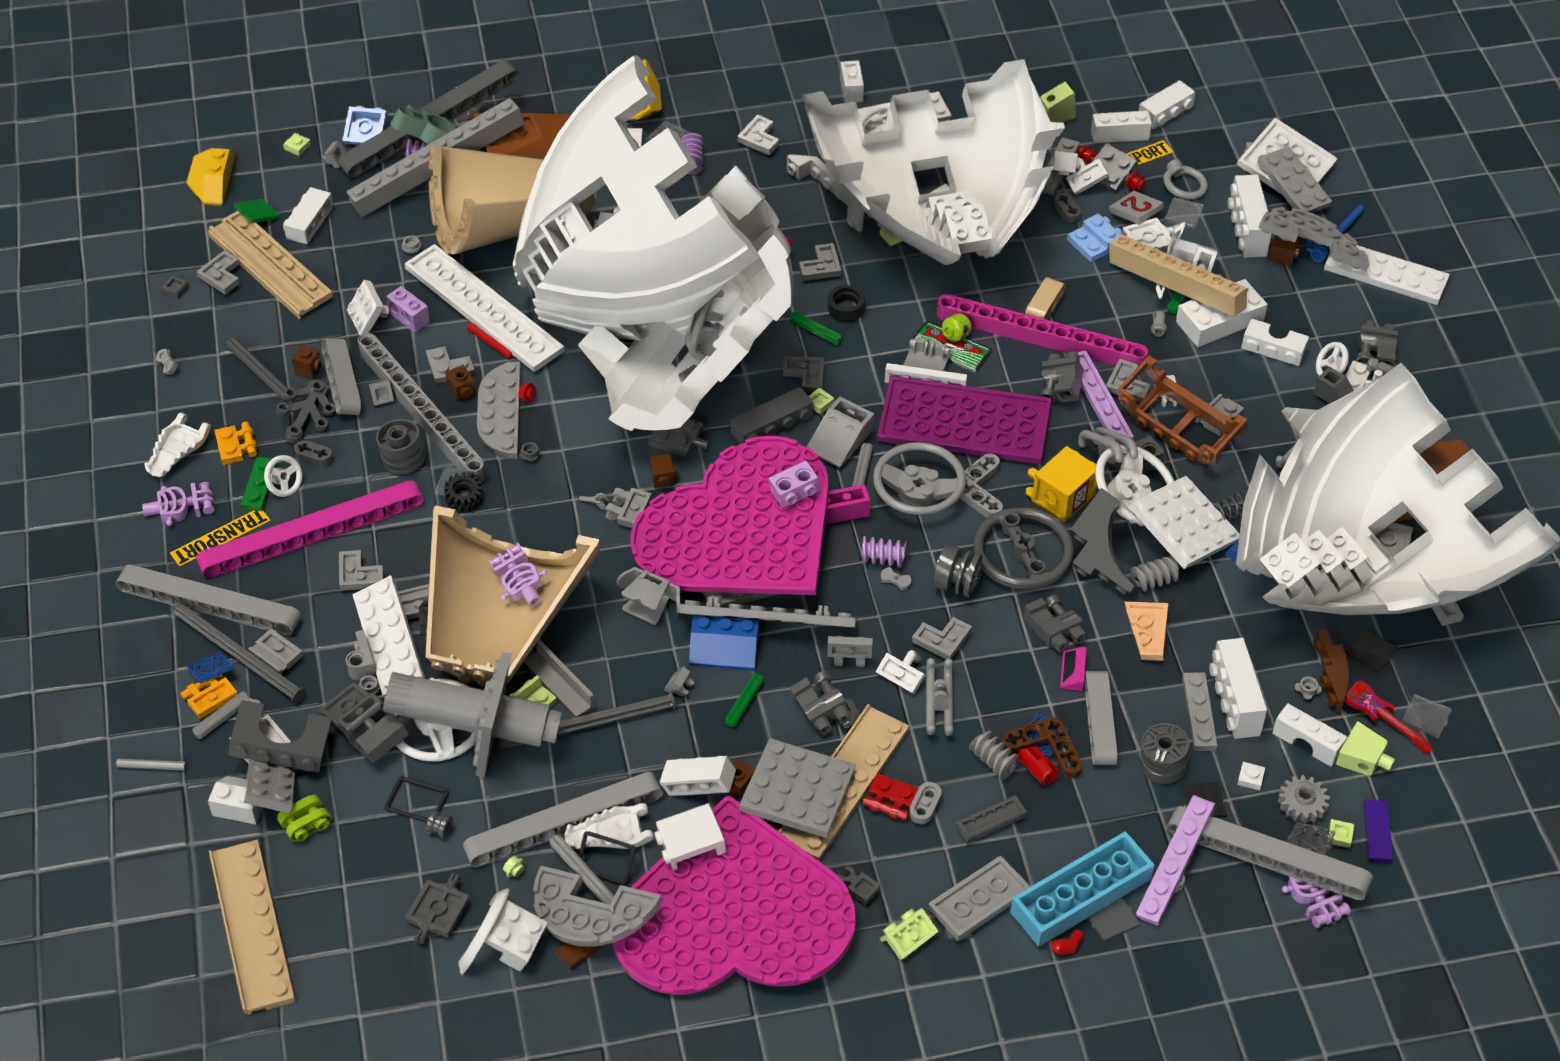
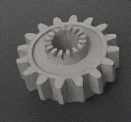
M1302 775L1301 779L1298 780L1293 776L1291 782L1286 780L1284 786L1280 788L1278 803H1281L1280 810H1284L1286 817L1292 818L1295 822L1299 821L1306 824V822L1312 821L1314 823L1317 818L1322 819L1324 812L1328 810L1330 796H1327L1328 789H1321L1322 782L1314 783V777L1306 780L1305 776Z

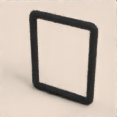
M401 776L398 778L384 806L386 811L427 822L429 818L389 807L401 782L405 781L443 792L444 794L435 810L438 812L441 811L449 791L446 788Z
M585 831L578 854L581 859L588 836L631 849L624 881L593 872L599 879L622 886L627 885L636 847L623 841Z

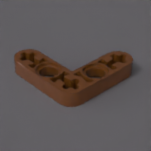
M1058 718L1038 721L1009 730L1003 735L1002 742L1006 744L1005 749H1012L1011 754L1025 748L1047 743L1061 773L1065 777L1075 778L1081 772L1082 761L1064 724ZM1050 726L1057 729L1056 735L1052 729L1049 730ZM1033 731L1039 737L1036 740H1032L1026 734ZM1008 739H1011L1013 742L1016 741V744L1008 743ZM1058 744H1065L1068 747V751L1060 752L1056 746ZM1068 757H1070V758H1069V762H1070L1071 766H1076V767H1075V770H1072L1071 767H1068V768H1067V765H1068V759H1067V758H1068Z

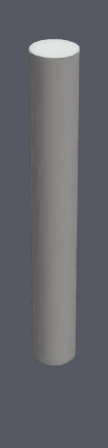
M118 758L116 767L185 771L186 762Z

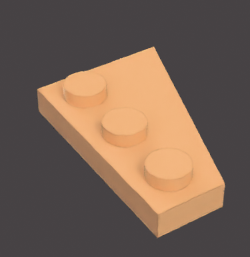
M1125 602V609L1141 660L1163 661L1169 609L1168 603Z

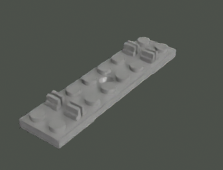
M709 597V602L706 603V606H700L698 601L685 600V605H679V613L768 621L779 620L781 622H803L805 624L856 628V618H852V614L838 613V617L830 616L831 612H829L828 606H824L823 616V606H819V611H816V615H808V610L795 609L794 613H787L786 608L773 607L771 612L765 611V607L751 606V610L743 609L744 605L729 604V608H722L721 598Z

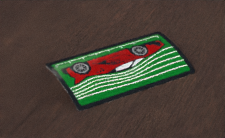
M926 321L912 338L925 340V343L929 340L930 345L933 341L935 345L936 343L947 344V347L952 349L948 361L973 373H976L982 362L993 350L967 337L958 342L949 341L942 332V326L931 321Z

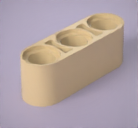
M1046 277L1027 306L1025 314L1048 320L1064 293L1065 283Z

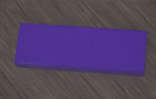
M1364 799L1363 809L1368 862L1392 863L1393 853L1388 800Z

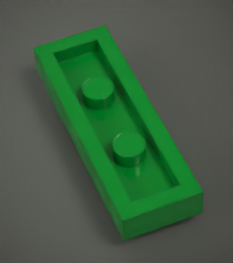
M256 457L241 502L242 510L263 511L269 493L264 480V472L267 464L273 458Z

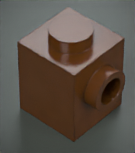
M1275 235L1269 260L1292 265L1293 259H1298L1301 248L1297 246L1299 238L1292 242L1282 240L1279 236Z
M300 345L292 357L295 375L314 380L322 367L319 350Z
M464 365L445 372L447 387L457 401L476 394L474 379Z
M670 453L649 456L654 488L675 486L674 477H678L676 464L672 465Z
M737 759L733 763L736 772L730 791L725 793L741 801L755 768Z

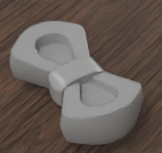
M161 349L157 353L156 361L163 363V373L165 375L173 374L178 364L173 361L170 350Z
M891 567L883 569L880 574L882 583H892L901 591H905L911 586L910 575L900 576L894 573Z

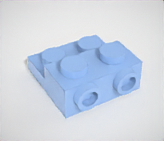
M363 106L349 107L343 136L344 144L360 145L385 130L389 118L386 110L382 108L368 109Z
M1096 214L1084 220L1083 227L1067 234V240L1090 262H1093L1109 253V243L1123 234L1118 227L1114 228L1110 225V220L1106 216L1102 217Z

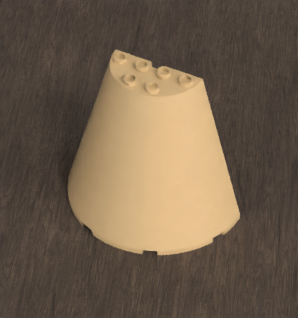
M430 145L429 169L433 170V176H431V181H429L430 209L433 226H438L436 238L442 250L447 254H458L519 236L522 217L543 160ZM593 193L579 203L585 216L589 214L592 205L596 204V194Z
M435 505L432 525L426 658L432 663L431 667L434 669L444 670L458 676L457 679L461 682L470 683V681H474L485 687L486 682L493 678L495 661L501 659L502 652L511 653L508 683L598 557L601 548L599 539L578 535L576 540L577 549L564 551L563 554L521 547L529 559L526 562L532 563L538 573L542 570L547 571V576L540 577L542 586L535 590L541 601L536 606H529L524 597L518 601H515L511 596L507 600L501 599V595L506 593L501 583L504 575L498 578L488 561L497 557L499 552L501 555L506 554V548L510 549L515 545L493 540L492 536L477 528L472 527L468 529L466 527L467 521L455 509Z

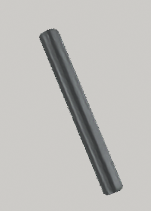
M231 337L227 340V347L282 400H285L284 392L287 387L236 338Z

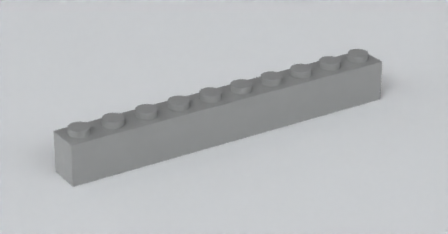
M509 98L346 192L354 209L362 218L433 176V170L429 169L430 145L478 151L524 125L520 110Z

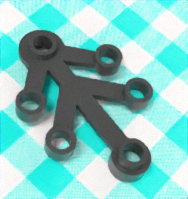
M315 379L308 382L307 387L297 390L291 387L285 389L284 399L289 402L294 401L298 397L308 395L306 400L292 404L281 402L277 405L276 413L279 416H286L288 413L301 410L294 425L286 429L285 438L289 443L296 444L301 441L303 434L301 428L309 413L315 423L316 430L322 432L327 429L328 421L321 417L314 404L316 399H318L323 408L322 413L327 417L333 416L335 413V405L329 403L325 396L327 385L323 381Z

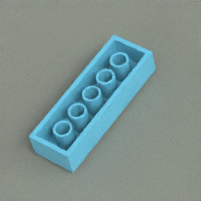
M1125 831L1014 896L1010 913L1036 945L1040 947L1150 881L1154 864Z

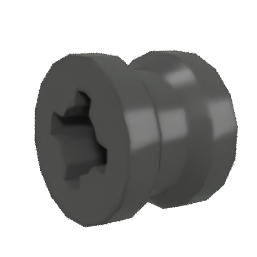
M433 811L427 821L426 832L430 834L437 833L439 837L446 838L452 828L453 817L449 815L442 816L440 812Z

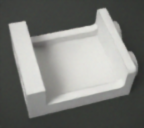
M709 803L656 822L658 830L654 832L658 846L663 845L665 849L662 851L666 864H671L673 871L678 869L677 862L715 849L717 855L726 853L724 838Z

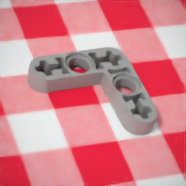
M994 454L983 455L964 471L966 488H964L960 497L961 500L986 518L1003 510L1002 503L980 487L999 469L1000 460ZM976 472L981 474V477L974 478L971 474ZM974 495H979L983 499L980 501H976L972 497Z

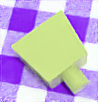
M1066 82L1040 97L1050 122L1062 123L1076 118L1075 95Z
M1357 722L1339 751L1336 765L1370 776L1374 773L1377 766L1390 771L1395 758L1384 754L1388 744L1386 739L1360 722Z

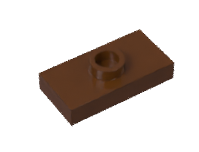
M565 943L556 949V955L572 970L605 945L587 947Z

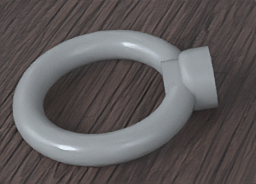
M1174 159L1168 163L1163 181L1170 193L1182 199L1193 200L1202 197L1207 192L1208 183L1201 172L1192 167L1183 166L1179 159ZM1183 173L1191 175L1199 181L1200 189L1194 192L1182 191L1173 185L1171 177L1173 175L1178 177Z

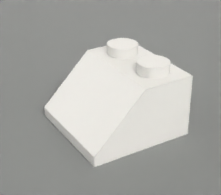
M226 776L217 781L208 799L212 816L255 825L263 807L244 803L246 779Z

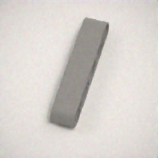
M323 338L321 346L322 356L337 414L359 415L361 400L345 339Z
M1085 671L1084 687L1093 765H1116L1117 745L1108 671Z

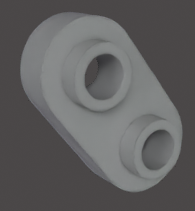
M926 782L919 787L910 806V818L912 821L918 824H925L932 819L941 799V788L939 785L933 782Z

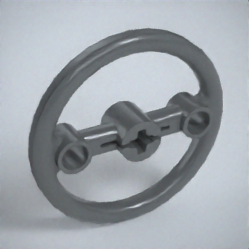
M1026 507L1004 509L989 516L977 529L973 547L974 555L976 553L983 555L982 570L989 577L1003 585L1021 589L1043 587L1058 580L1070 567L1074 550L1070 533L1058 519L1041 510ZM1020 518L1040 521L1051 527L1061 538L1064 546V555L1059 565L1051 572H1047L1045 570V563L1036 558L1034 554L1035 539L1032 535L1022 532L1019 526ZM996 524H1001L1002 532L1011 537L1013 541L1012 556L1016 561L1025 564L1028 569L1027 578L1007 575L996 569L986 558L983 550V541L988 531Z

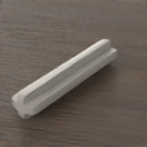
M863 443L861 445L852 487L865 484L873 447L870 443Z
M244 691L240 692L192 729L193 734L198 739H202L239 710L241 700L249 699V695Z

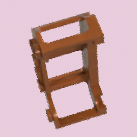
M1149 355L1117 389L1120 403L1129 411L1138 425L1151 430L1157 438L1166 440L1172 448L1184 452L1190 460H1196L1200 464L1216 465L1219 462L1218 457L1227 445L1237 435L1243 436L1248 430L1247 419L1240 414L1235 419L1232 414L1227 417L1166 377L1165 370L1162 369L1160 371L1154 367L1157 360ZM1145 369V372L1156 386L1137 406L1135 398L1126 389ZM1163 394L1189 410L1172 430L1145 413ZM1196 417L1202 418L1223 432L1221 438L1212 447L1202 444L1199 449L1179 435Z

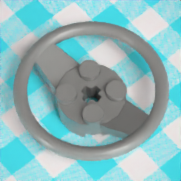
M923 442L906 443L892 448L879 459L873 473L874 486L882 500L898 511L913 515H929L949 508L961 497L966 484L962 464L952 453L940 446ZM908 451L932 452L945 458L953 466L957 479H939L936 470L926 467L909 465L903 471L887 463L893 457ZM882 482L890 488H892L894 491L898 492V497H900L904 501V503H901L895 500L893 497H891L885 490ZM947 498L943 502L938 503L936 505L926 506L930 505L931 503L935 504L937 500Z

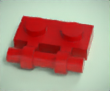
M877 773L868 793L874 799L865 796L863 805L870 807V810L874 812L881 811L889 814L893 819L897 820V818L906 821L909 812L902 810V808L910 811V806L919 788ZM883 801L893 804V806L883 803Z

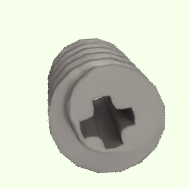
M1170 555L1169 557H1163L1161 560L1156 559L1154 562L1140 564L1138 567L1134 566L1131 568L1130 573L1134 585L1140 587L1145 592L1147 591V584L1150 589H1154L1155 582L1159 587L1163 585V580L1166 584H1170L1171 578L1174 582H1177L1179 568L1177 561Z
M992 731L978 735L969 745V749L974 751V754L980 757L983 763H987V766L993 769L995 774H999L1001 779L1008 778L1016 768L1018 755H1011L1012 749H1005L1006 744L1004 742L999 743V737H993Z

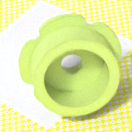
M516 856L511 857L503 867V871L507 873L506 876L510 878L512 876L518 877L525 868L523 866L524 860L522 858L518 859Z

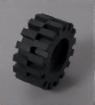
M462 472V476L455 473V478L450 476L449 481L446 480L445 502H447L448 507L451 506V509L457 508L458 512H461L462 509H465V512H469V508L472 511L475 510V505L478 507L483 499L481 481H478V477H473L471 473L466 476L465 472ZM459 489L471 490V493L467 496H459L455 492Z

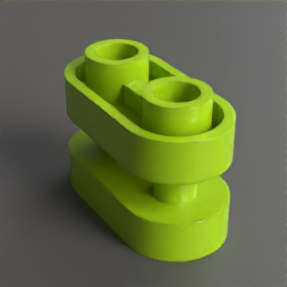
M310 795L292 804L290 813L281 811L277 816V820L282 828L286 829V834L291 841L302 842L317 831L325 830L329 826L332 817L326 808H322L323 804L318 796Z

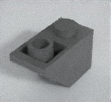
M1329 366L1317 378L1314 394L1326 402L1332 403L1353 392L1354 389L1345 375Z

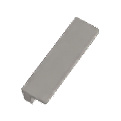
M538 640L536 643L537 652L526 658L523 666L533 677L537 675L541 678V685L557 697V702L573 718L587 715L594 711V696L592 692L541 640Z

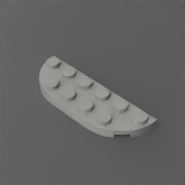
M520 361L507 362L490 371L481 381L478 390L477 431L479 439L484 446L493 450L494 454L512 459H518Z

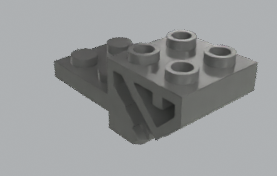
M355 682L319 709L322 716L330 717L331 723L346 735L351 745L373 763L382 758L389 750L409 735L404 725L394 714L388 713L386 715L383 712L384 705L380 698L372 692L369 694Z

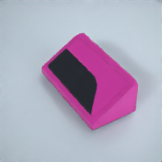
M1086 647L1063 651L1060 689L1083 691Z

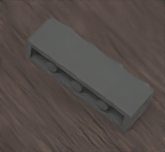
M798 387L731 419V434L739 444H743L746 439L754 437L774 436L776 433L812 417L813 401L801 387Z

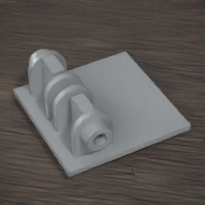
M911 339L909 344L911 348L903 366L944 371L952 349L947 347V344L936 343L935 345L933 341L930 345L929 340L925 343V340Z

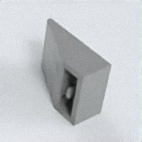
M839 396L826 412L807 447L811 448L820 459L840 469L874 430V413Z

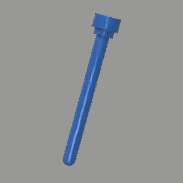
M1358 205L1337 230L1343 234L1364 211V206ZM1326 245L1315 246L1310 252L1311 258L1316 262H1322L1327 257L1330 247Z

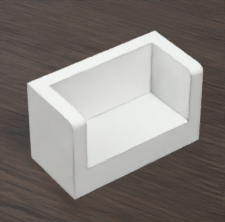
M859 61L841 62L840 81L844 102H862L864 84Z

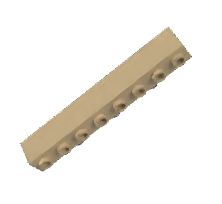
M1120 235L1109 243L1110 263L1234 317L1247 308V287L1230 281L1219 273H1211L1193 265L1189 260L1183 261L1162 252L1158 247H1150L1124 235Z

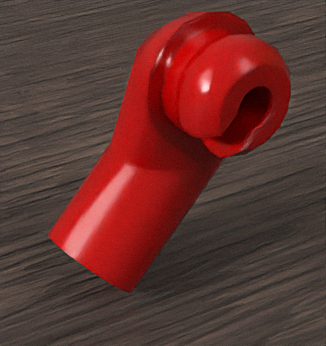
M1073 930L1069 939L1054 940L1051 943V950L1060 955L1073 954L1084 935L1079 930Z

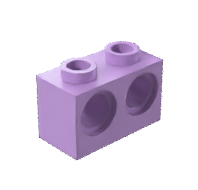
M402 286L386 296L389 313L413 332H417L430 323L428 306Z
M807 461L768 478L771 493L782 508L793 505L797 501L820 491L818 477Z

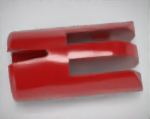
M1036 745L1018 752L1017 755L1020 762L1042 785L1050 784L1057 778L1059 769Z

